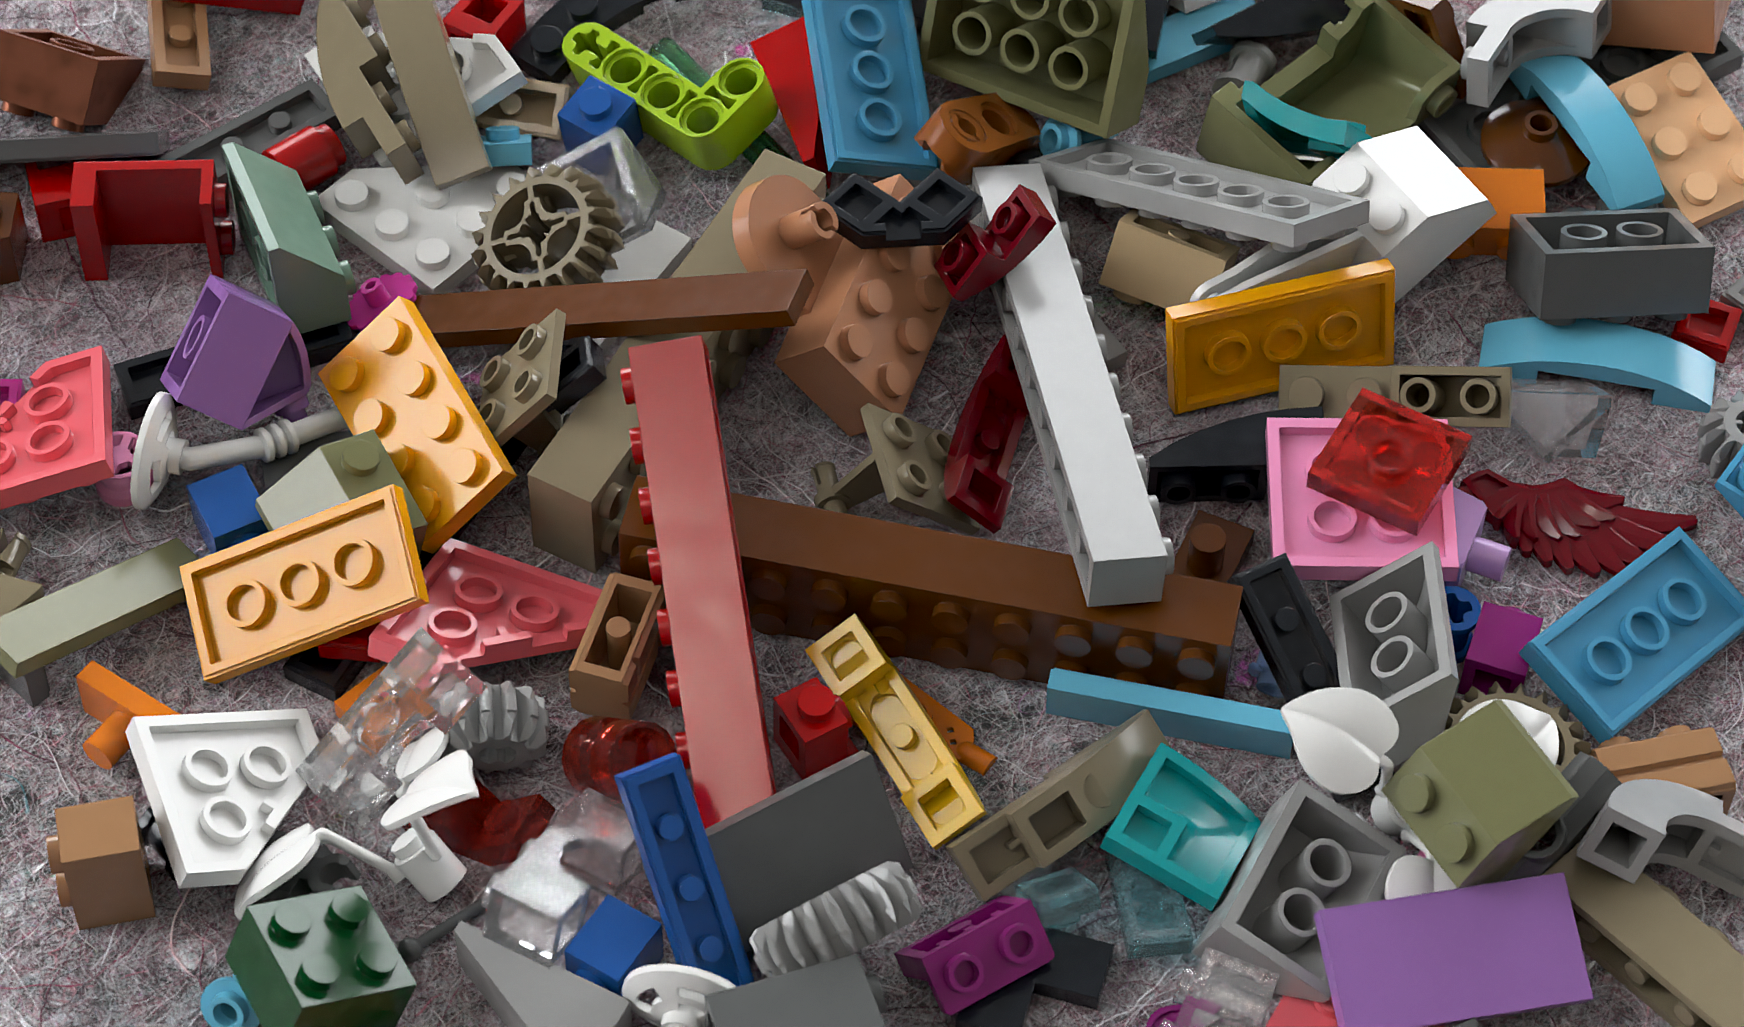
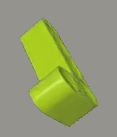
M584 23L570 30L563 39V54L579 87L592 75L636 99L642 130L702 169L719 170L727 167L777 116L778 105L764 69L758 61L751 58H738L729 61L700 88L601 24Z

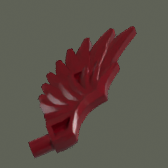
M1486 469L1467 476L1457 488L1485 503L1488 507L1485 520L1492 524L1495 531H1499L1502 528L1509 546L1512 549H1517L1518 546L1522 557L1530 558L1533 552L1537 560L1545 568L1551 567L1554 561L1565 575H1570L1576 566L1593 579H1597L1600 576L1602 569L1615 576L1680 526L1684 532L1696 529L1698 522L1695 515L1672 514L1623 506L1625 496L1589 490L1578 486L1566 478L1540 485H1529L1512 482Z

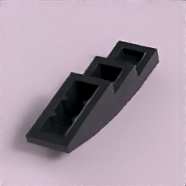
M1261 0L1191 36L1196 45H1234L1242 40H1251L1255 43L1264 44L1301 39L1320 34L1322 27L1329 21L1334 26L1340 21H1344L1351 8L1345 4V0Z

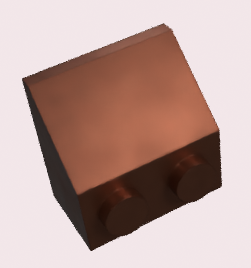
M0 29L1 109L26 117H34L35 111L52 116V126L72 132L84 133L85 126L105 125L109 122L142 72L145 59L49 29Z

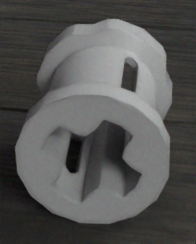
M1251 40L1238 41L1230 51L1229 66L1226 72L1218 75L1213 83L1212 95L1230 81L1238 88L1244 85L1245 80L1253 81L1259 86L1262 85L1263 82L1270 79L1275 73L1277 59L1273 52L1265 45Z

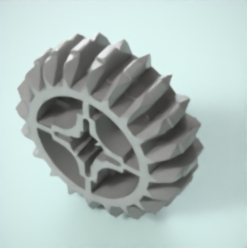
M887 861L754 930L749 939L756 954L753 958L761 973H765L767 978L851 955L918 920L923 911V907L916 895L919 892L911 877L906 876L900 863Z

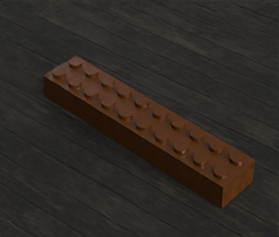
M636 475L618 533L621 574L652 582L647 550L657 547L654 524L644 525L639 503L638 489L648 487L647 477ZM731 492L751 627L766 635L784 634L818 641L850 616L856 614L889 658L901 656L933 662L947 669L965 668L992 673L1006 680L1024 679L1048 684L1051 669L1059 668L1214 698H1225L1233 658L1243 586L1172 574L1165 575L1161 601L1088 607L1073 556L1070 554Z

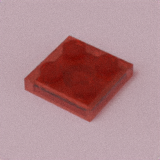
M1362 387L1310 468L1306 487L1417 536L1470 451L1472 435Z

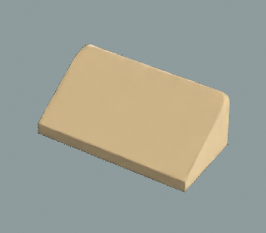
M526 78L528 82L526 85L476 117L477 122L475 123L477 128L518 126L520 134H532L534 137L561 141L562 134L557 114L574 95L575 91L570 85Z

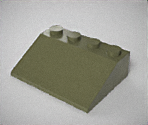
M927 0L919 44L923 71L984 94L996 92L1003 101L1105 139L1139 123L1149 74L1145 0Z

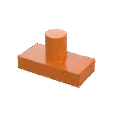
M93 660L76 676L84 711L102 722L82 744L86 755L103 769L110 770L130 749L125 731L133 717L179 714Z

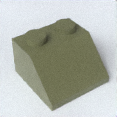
M374 429L318 447L259 496L255 502V507L270 532L394 484L403 488L419 556L428 526L425 517Z
M1502 700L1492 701L1420 746L1381 789L1457 888L1500 882L1579 798L1576 791Z

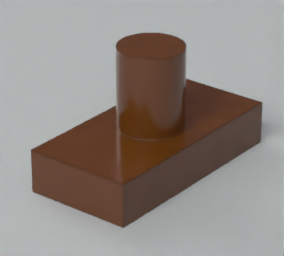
M1198 510L1174 558L1173 574L1227 583L1226 581L1239 573L1253 544L1255 530Z

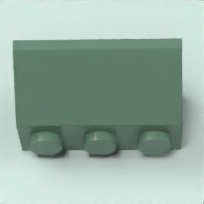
M234 142L222 145L239 233L268 300L274 302L295 323L300 334L351 320L348 296L357 293L354 276L347 260L337 261V258H340L341 255L332 225L323 227L321 225L325 223L316 190L306 192L297 170Z

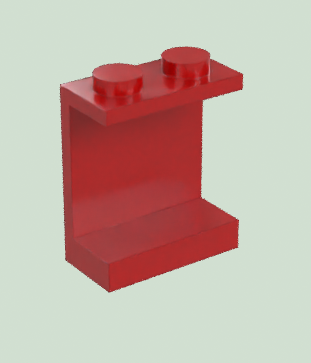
M214 159L73 163L69 207L85 281H109L111 246L205 243L207 245L211 274L224 278L225 255H235L236 235L234 221L224 220V218L229 217V189L227 183H218Z

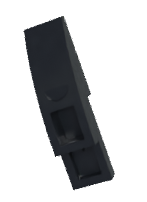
M1322 406L1289 408L1240 417L1199 430L1170 444L1149 457L1146 483L1148 495H1156L1158 502H1166L1173 505H1181L1188 502L1226 501L1229 503H1244L1247 501L1265 500L1267 486L1265 429L1267 418H1324Z

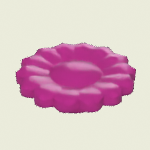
M396 272L393 275L384 274L380 278L374 277L365 281L361 285L360 290L353 295V300L349 302L352 319L347 322L351 330H359L361 332L398 296L415 302L417 300L415 294L418 286L412 276L409 274L404 276L401 272Z

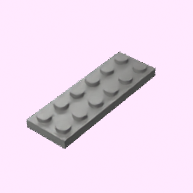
M1102 138L1082 144L1081 146L1071 147L1029 160V164H1041L1047 186L1054 185L1058 196L1077 197L1083 195L1095 198V205L1100 207L1117 208L1127 206L1138 209V215L1144 218L1172 217L1180 219L1181 225L1188 229L1203 230L1216 228L1226 231V237L1232 240L1251 241L1260 239L1272 242V249L1280 252L1304 251L1307 249V243L1319 239H1339L1345 236V230L1369 223L1370 200L1110 138Z

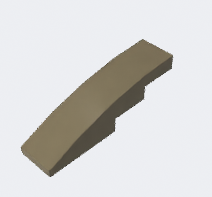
M373 0L396 75L435 186L439 190H443L493 170L475 123L477 118L460 75L462 74L461 68L436 1Z

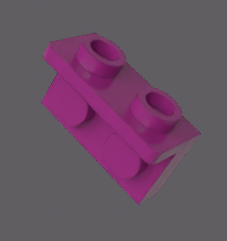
M1000 895L895 952L894 955L903 975L927 981L940 1011L947 1015H953L1051 961L1055 953L1031 899Z

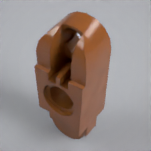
M995 92L944 102L913 138L923 150H932L942 160L939 168L941 171L961 184L968 186L971 185L973 167L1003 166L1017 152L1029 147H1036L1040 143L1039 138L1042 133L1034 117L1025 109L1003 101Z

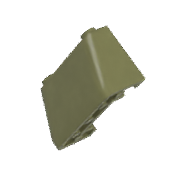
M1345 0V4L1351 8L1346 19L1340 21L1335 26L1330 21L1325 24L1321 29L1316 45L1260 85V87L1284 103L1307 113L1328 119L1363 124L1366 126L1365 133L1374 138L1417 126L1430 115L1435 118L1443 115L1458 96V92L1454 88L1460 76L1461 64L1387 0ZM1230 81L1211 95L1196 145V151L1208 162L1312 186L1313 181L1337 161L1334 156L1324 159L1290 154L1246 114L1241 98L1243 86L1238 88Z

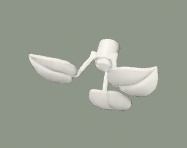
M1345 687L1316 690L1285 704L1280 712L1290 731L1298 759L1305 772L1319 787L1338 795L1358 793L1367 789L1375 782L1379 773V767L1381 768L1380 784H1377L1374 788L1376 795L1371 803V815L1375 825L1386 834L1393 836L1401 835L1403 843L1413 844L1426 856L1424 858L1417 855H1407L1393 863L1385 883V899L1457 889L1381 791L1393 776V762L1384 754L1394 746L1399 735L1398 722L1391 709L1381 699L1367 691ZM1494 699L1502 700L1551 762L1556 765L1559 753V735L1557 725L1551 716L1516 701ZM1488 700L1474 706L1465 713L1460 721L1494 700Z
M442 723L424 734L419 740L406 745L393 754L371 777L366 788V795L370 800L377 802L394 791L398 798L383 815L380 822L382 827L386 831H392L409 822L412 826L391 847V852L396 856L394 863L385 860L327 828H319L315 831L307 823L273 842L256 858L238 886L234 904L235 916L241 921L247 906L260 900L296 875L311 860L318 847L323 844L333 845L386 873L394 884L399 883L406 877L429 903L445 896L462 880L466 873V867L433 830H430L423 816L450 805L479 797V791L473 777V763L469 754L464 750H457L439 760L449 740V733Z

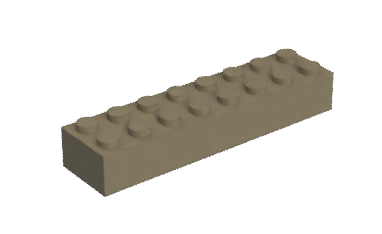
M764 149L671 278L748 273L737 253L732 232L733 210L740 193L750 184L767 177L788 175L802 181L823 201L826 198V174ZM773 328L628 336L605 367L607 379L582 398L527 474L533 546L594 574L598 572L609 555L616 556L619 553L618 533L636 475L647 477L645 464H635L630 443L629 428L639 427L636 404H626L621 383L620 369L630 367L628 347L702 335L709 350L718 406V400L727 387L733 389L740 382L748 357L755 347L761 349L766 345Z

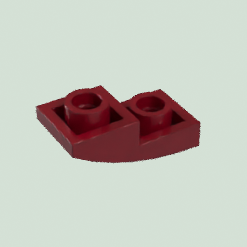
M1018 184L1006 202L996 209L988 226L983 229L969 222L958 232L954 239L945 245L940 258L934 264V268L951 296L962 302L980 293L1013 270L1045 239L1057 223L1038 194Z

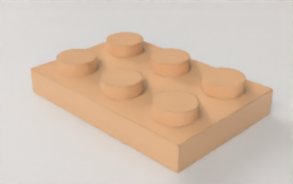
M1691 52L1680 54L1608 86L1631 118L1649 151L1665 192L1662 202L1665 208H1677L1697 229L1744 208V128Z

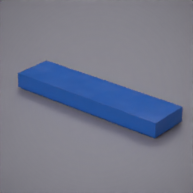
M671 753L615 775L614 778L676 964L713 973L731 982L736 987L755 982L681 756Z

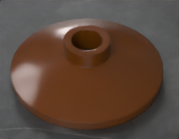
M1525 99L1507 103L1493 111L1483 124L1480 135V147L1487 163L1492 168L1544 169L1545 188L1564 185L1575 180L1586 170L1590 163L1543 100Z

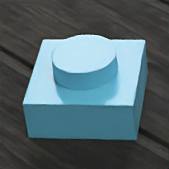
M493 126L485 129L486 136H481L492 167L532 165V134H520L518 126Z

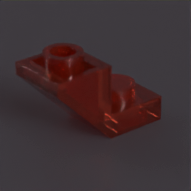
M474 777L479 797L450 805L423 816L430 830H433L452 852L491 867L528 859L555 813L556 808L540 793L500 801ZM409 822L403 825L402 828L407 831L412 826Z

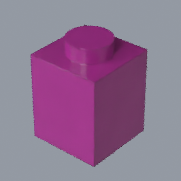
M1484 601L1465 658L1457 693L1465 695L1473 685L1483 694L1488 695V690L1495 681L1498 682L1505 693H1513V690L1521 682L1524 687L1530 666L1520 656L1519 652L1528 642L1540 634L1544 618L1526 614L1515 607L1499 606Z

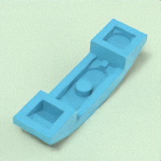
M1554 55L1537 58L1522 63L1521 66L1509 75L1511 81L1526 100L1538 96L1543 99L1588 158L1590 165L1585 178L1609 210L1642 209L1663 202L1665 192L1660 177L1637 128L1613 92L1579 57Z
M1527 317L1485 324L1478 367H1512V382L1535 385L1538 371L1653 389L1651 404L1709 413L1712 406L1716 361L1684 343L1629 325L1581 318L1576 319V322L1571 325L1556 326L1547 324L1539 320L1538 317Z

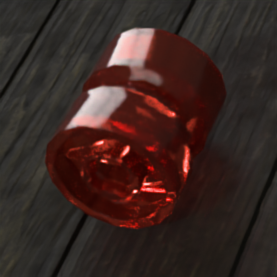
M595 715L581 720L570 730L563 745L562 764L568 781L573 788L582 794L622 800L614 778L615 775L668 754H677L675 742L668 731L655 722Z

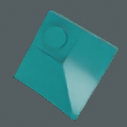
M1244 81L1241 98L1246 114L1290 154L1324 159L1334 156L1338 160L1357 142L1373 138L1365 133L1366 126L1363 124L1328 119L1307 113L1284 103L1255 82Z
M1161 742L1107 832L1100 848L1212 911L1262 822L1235 794L1217 779L1179 752Z

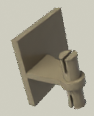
M557 308L538 325L535 323L529 325L521 334L518 342L502 357L499 355L494 356L482 371L479 381L480 386L483 387L479 413L500 447L514 437L536 450L540 457L570 416L568 413L565 416L564 413L561 415L557 410L550 412L545 410L557 399L566 313Z
M867 403L860 409L873 453L840 481L837 478L835 465L830 461L819 462L815 464L817 468L812 467L810 470L817 490V494L814 497L816 508L848 514L847 510L885 492L888 503L970 535H974L981 529L978 522L948 502L945 496L944 472L952 441L951 436L942 430H935L907 419L900 413H892Z

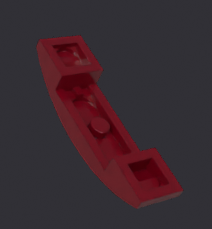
M1005 334L991 353L966 401L953 434L944 472V492L947 501L993 534L1002 527L1015 487L1006 478L1026 416L1029 414Z

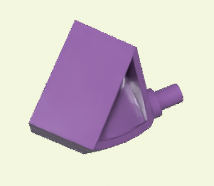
M210 273L160 381L176 402L240 430L246 429L274 412L276 416H283V419H288L291 423L308 417L305 408L309 405L307 394L311 387V369L304 341L295 323L274 302Z

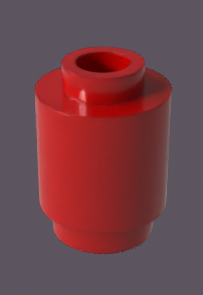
M321 124L316 128L308 125L261 153L265 157L297 170L306 192L337 175L338 167L347 161L341 141L326 124Z

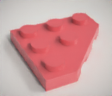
M102 345L44 362L29 377L33 387L15 404L5 400L0 405V510L19 504L32 503L49 495L77 487L90 486L100 480L114 477L110 361Z
M450 538L422 570L430 603L381 621L369 636L368 656L425 676L577 649L602 589Z

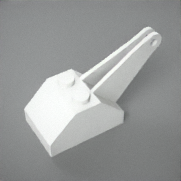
M1418 126L1360 141L1314 180L1312 186L1370 200L1369 223L1345 230V236L1339 239H1319L1307 243V249L1300 252L1276 251L1272 249L1271 242L1233 268L1204 282L1195 290L1190 302L1388 258L1395 268L1396 303L1497 212L1489 200Z

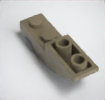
M320 0L317 11V53L323 85L331 107L362 159L382 148L404 184L407 185L425 174L413 155L422 147L405 119L394 124L390 118L391 114L398 111L397 106L388 91L397 87L385 67L392 63L390 53L377 32L366 37L362 31L371 23L357 0Z
M1280 365L1278 410L1322 406L1324 418L1448 419V428H1511L1512 367Z
M1143 709L1042 776L1045 781L946 846L947 851L979 901H987L1036 867L1044 869L1097 832L1119 814L1160 743L1162 742L1171 747L1148 709Z

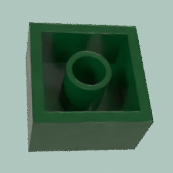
M361 885L247 906L224 956L262 1027H396L417 986L416 981Z

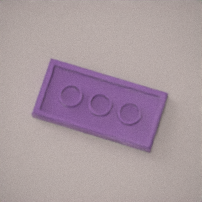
M1564 872L1321 909L1313 914L1338 1027H1441L1464 1023L1473 1018H1476L1478 1021L1583 1004L1594 999Z

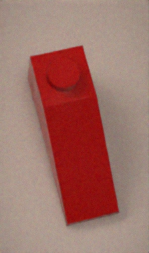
M803 16L750 42V45L758 62L764 69L777 105L804 165L826 174V190H828L831 186L832 172H828Z

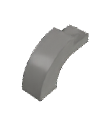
M1489 0L1483 4L1466 21V50L1461 61L1460 75L1462 79L1467 80V103L1488 108L1509 75L1524 62L1554 55H1571L1592 59L1611 30L1612 0Z
M1655 779L1632 780L1621 784L1612 792L1577 848L1576 856L1633 884L1647 864L1659 863L1682 869L1744 900V823L1723 813L1722 800L1688 786Z

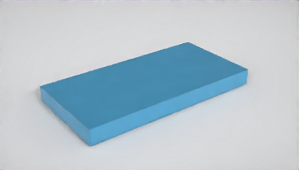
M802 0L828 172L847 174L855 172L858 175L888 178L901 174L905 179L923 181L936 168L939 169L940 167L938 156L932 150H923L913 138L928 121L931 114L911 0Z
M1679 526L1533 638L1522 648L1519 654L1564 705L1567 704V708L1601 744L1616 736L1744 633V596Z

